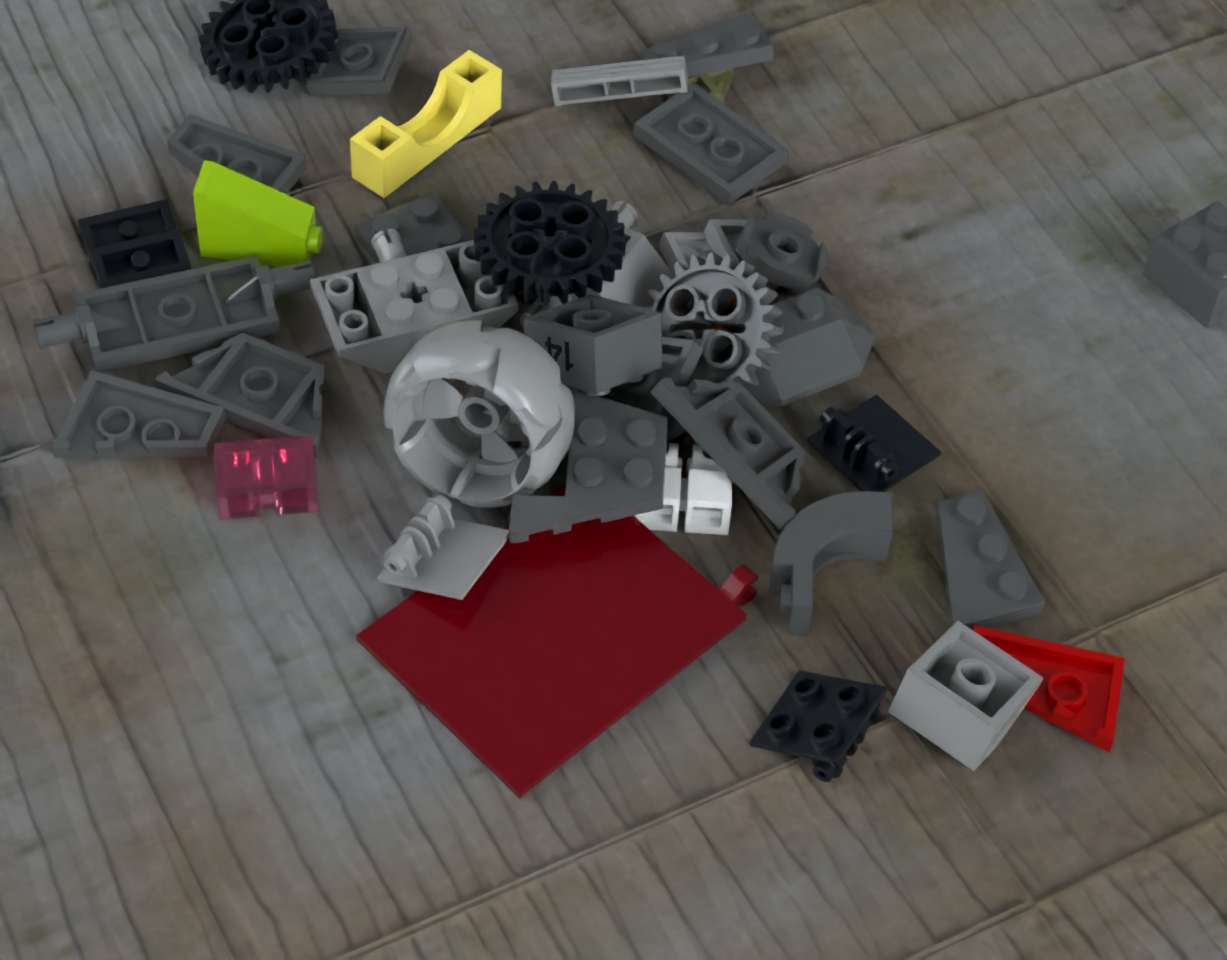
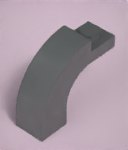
M855 491L835 494L805 507L785 526L774 550L768 593L780 594L779 614L788 615V635L808 636L813 610V578L824 567L842 560L887 562L893 534L892 493Z

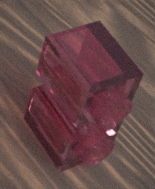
M313 435L214 443L216 491L220 520L260 517L259 509L279 507V515L319 512Z

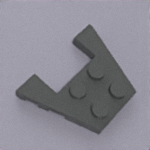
M569 388L574 398L575 424L573 438L569 447L565 495H513L509 525L510 543L529 541L530 534L551 529L553 535L571 531L572 524L600 518L601 523L663 509L668 417L599 396H587L579 390Z

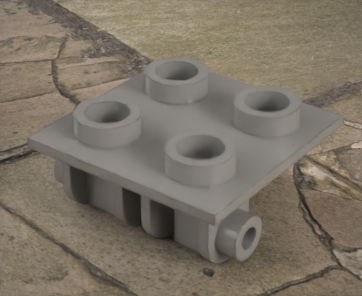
M437 495L435 498H428L418 514L419 517H413L409 521L408 527L401 531L400 538L396 543L386 550L384 554L385 568L377 577V581L463 600L508 540L509 530L453 519L450 511L452 504L446 497Z

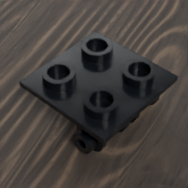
M877 394L847 413L842 409L827 408L819 419L823 424L822 429L807 437L806 440L860 491L885 492L941 455V451Z
M798 671L749 744L752 747L812 759L814 764L813 774L821 781L830 782L832 778L840 777L843 772V766L848 760L847 756H852L856 753L858 745L865 739V732L871 723L876 722L879 718L880 701L887 688L880 685Z

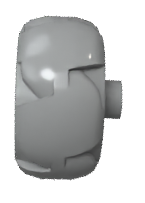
M462 320L443 325L426 334L408 351L389 380L383 416L385 427L393 429V445L399 460L406 470L422 485L434 493H443L459 499L461 503L469 506L496 508L512 505L513 495H531L553 476L567 453L573 438L575 404L571 390L561 383L559 365L537 342L523 333L510 328L482 326V320ZM444 378L463 380L467 384L472 385V387L464 396ZM509 409L519 418L520 428L524 435L528 436V447L513 449L495 431ZM459 416L460 421L467 429L481 434V442L460 430L449 418Z

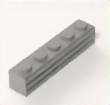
M685 56L552 70L551 88L555 106L678 92L684 93L688 90V73Z

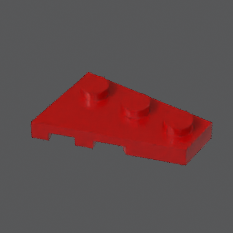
M977 625L973 626V631L1043 677L1040 686L1024 709L1110 753L1115 735L1125 658Z

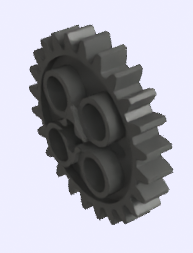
M709 252L706 262L696 255H691L690 269L679 262L674 263L676 277L672 279L661 274L659 277L664 288L661 292L649 289L648 294L655 302L653 306L641 307L661 312L662 336L695 340L703 350L686 387L694 379L709 380L713 383L732 381L742 384L746 381L758 386L760 383L755 371L758 368L770 371L772 368L764 359L766 353H779L780 351L777 346L770 343L771 337L783 334L784 329L772 324V320L782 315L783 311L773 305H768L778 296L776 291L768 287L764 288L768 278L758 272L754 273L755 267L745 261L739 263V259L729 254H726L722 259L721 256ZM737 297V306L735 310L728 315V306L730 302ZM694 298L693 309L686 315V306ZM715 324L726 329L746 327L743 333H730L722 330H705L703 335L692 330L673 332L675 326H689L702 329H713ZM733 343V353L724 362V352Z

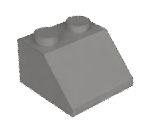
M957 621L907 669L888 712L950 754L953 758L975 771L1000 744L1040 686L1043 677L960 621Z

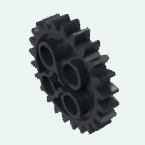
M235 0L233 4L221 1L222 13L210 12L211 22L201 25L204 34L199 36L201 54L204 64L208 66L210 75H218L221 84L231 80L234 90H237L246 83L249 93H253L258 85H264L266 92L269 93L275 83H280L284 89H288V80L292 78L301 83L305 82L303 73L308 71L317 74L319 71L316 62L328 63L330 61L328 52L336 51L334 40L339 38L332 9L329 10L327 0Z
M536 181L533 182L532 191L526 192L517 185L515 186L513 198L501 192L498 205L487 203L486 215H478V227L474 229L475 261L481 262L482 275L491 274V285L493 287L506 283L507 296H511L520 290L524 292V302L526 303L534 295H540L543 305H548L551 296H558L561 303L565 304L568 302V294L574 293L578 298L586 296L587 288L600 293L602 292L603 280L607 282L614 281L615 270L622 269L623 256H625L626 237H624V223H618L617 210L607 211L606 199L592 202L593 191L590 189L581 195L575 194V184H570L565 191L558 189L557 182L552 181L548 190H542Z

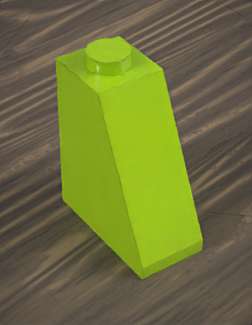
M203 161L193 191L200 257L231 261L257 255L260 265L282 267L301 263L309 259L311 261L313 253H320L323 228L316 226L314 206L218 163Z

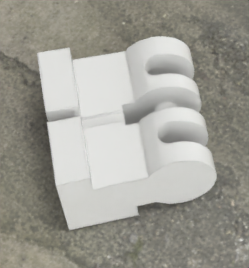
M669 443L668 453L666 454L663 509L634 516L650 530L677 532L679 511H684V532L728 535L732 508V481L714 459L706 458L703 455V450L695 444L692 447V456L687 460L686 472H688V478H681L682 458L678 457L679 443Z

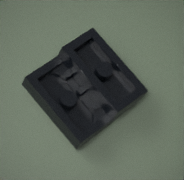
M167 199L78 219L82 240L100 289L192 269L180 230L176 229Z

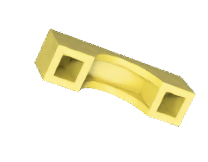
M471 50L465 52L440 71L432 95L421 111L411 120L396 126L380 116L350 138L352 178L381 197H387L501 109L502 69Z

